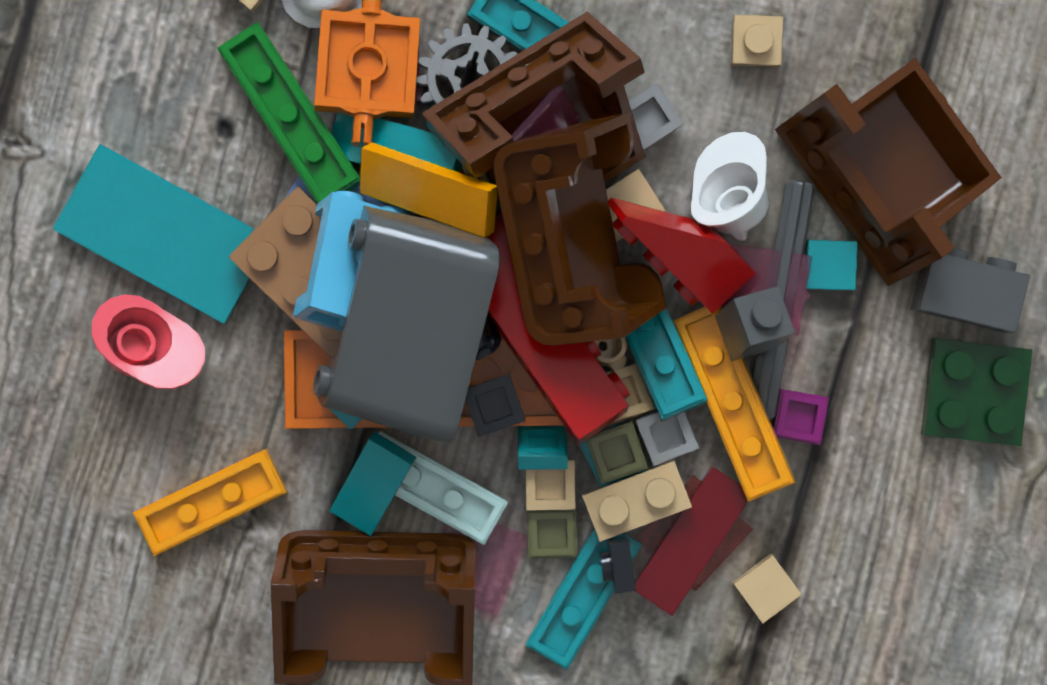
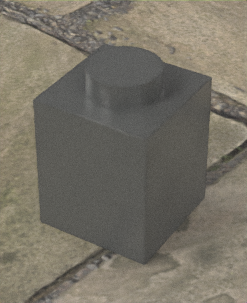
M778 286L734 298L715 315L731 362L776 349L796 333Z

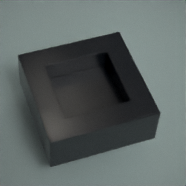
M510 374L468 388L465 400L478 437L525 421Z
M623 536L607 539L608 551L599 552L603 582L612 581L615 593L636 591L628 538Z

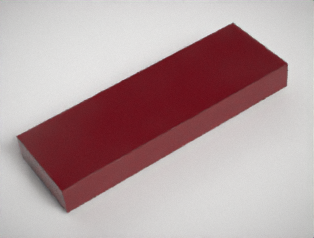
M713 466L709 468L689 498L692 507L679 513L635 580V592L671 616L674 615L748 503L742 486Z

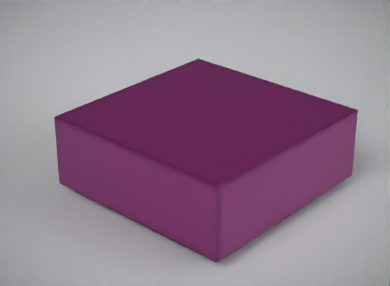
M780 389L776 417L772 424L777 438L821 445L829 397Z

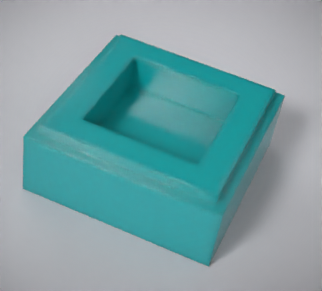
M806 240L804 289L856 290L857 241Z
M518 426V470L568 469L567 432L564 426Z

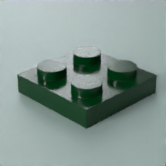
M932 338L921 434L1021 446L1033 349Z

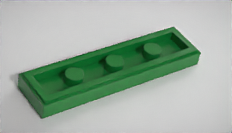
M258 21L217 48L317 203L322 201L331 192H351L360 186V176L318 112L314 110L311 101Z

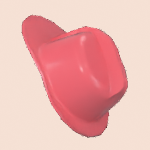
M124 294L110 298L98 308L92 320L91 336L96 349L105 358L106 362L115 371L125 376H131L141 383L156 389H175L189 384L200 374L205 363V346L199 334L185 322L141 296Z

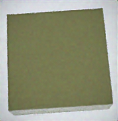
M632 421L600 431L586 440L601 484L648 468Z
M576 508L575 510H527L529 559L577 557Z

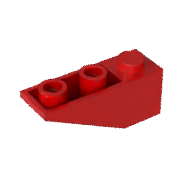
M612 197L606 202L618 217L612 223L613 227L630 245L640 240L648 248L642 254L643 257L661 276L670 271L678 279L673 284V287L691 306L700 301L713 314L756 274L714 227L699 224L691 218Z

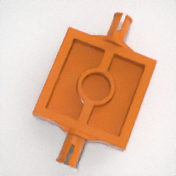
M362 0V8L348 12L321 10L314 110L344 113L354 117L351 145L355 147H360L362 128H364L363 147L372 142L374 119L384 116L414 117L420 18L395 16L381 10L382 0Z

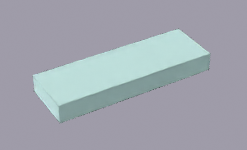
M380 431L378 434L417 457L395 496L485 545L509 501L384 431Z

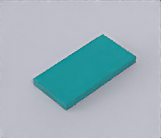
M100 143L52 228L223 324H227L251 281L228 256L255 230L254 228Z

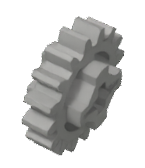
M468 23L463 24L462 36L455 37L449 28L444 29L446 42L440 45L430 40L428 47L434 55L432 58L419 57L418 64L423 69L428 70L427 75L416 77L417 86L429 87V91L420 98L422 104L429 105L434 102L438 104L444 100L437 88L436 78L449 83L453 92L456 93L462 89V82L457 74H466L469 68L473 66L475 59H477V78H480L489 72L485 64L488 53L501 65L516 56L517 52L504 54L502 50L505 47L506 38L502 35L494 42L490 41L489 27L487 26L480 30L478 36L471 34ZM469 47L466 55L454 61L445 58L456 49Z

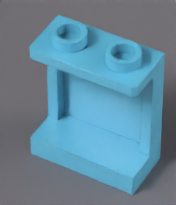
M350 191L331 192L316 206L315 215L321 217L308 287L305 293L296 298L293 318L342 332L358 268L355 250L348 249V235L352 221L361 218L363 206L409 215V212L397 206L379 207L364 202V198L361 195Z

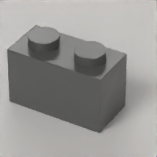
M955 247L942 259L919 271L910 310L1002 333L1017 332L1030 275L1015 271L1017 263L994 257H988L986 264L968 260L969 251Z

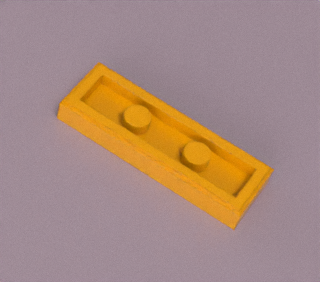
M373 142L361 148V194L483 238L494 232L497 185L475 179L474 177Z
M266 448L133 512L153 556H156L287 493L288 490Z

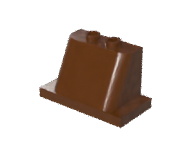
M588 11L421 113L427 128L475 179L485 173L489 182L496 185L494 160L497 152L503 146L520 139L609 115L629 112L634 135V148L630 157L625 162L602 169L604 182L606 183L646 157L624 85L645 73L641 58Z
M916 58L852 104L838 84H836L775 129L852 238L857 241V245L887 286L942 259L955 247L941 229V226L1002 178Z

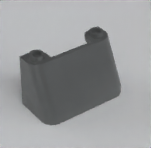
M363 206L361 218L352 221L348 235V249L355 250L358 268L336 358L330 357L326 366L319 365L317 367L313 382V394L318 395L317 398L323 407L427 439L450 443L454 439L459 426L499 268V250L487 237L483 238L439 221Z

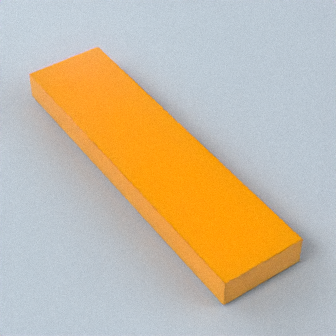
M722 306L713 314L706 307H703L673 320V323L708 399L707 404L747 500L750 502L792 485L796 481L744 358L731 362L715 315L722 310Z

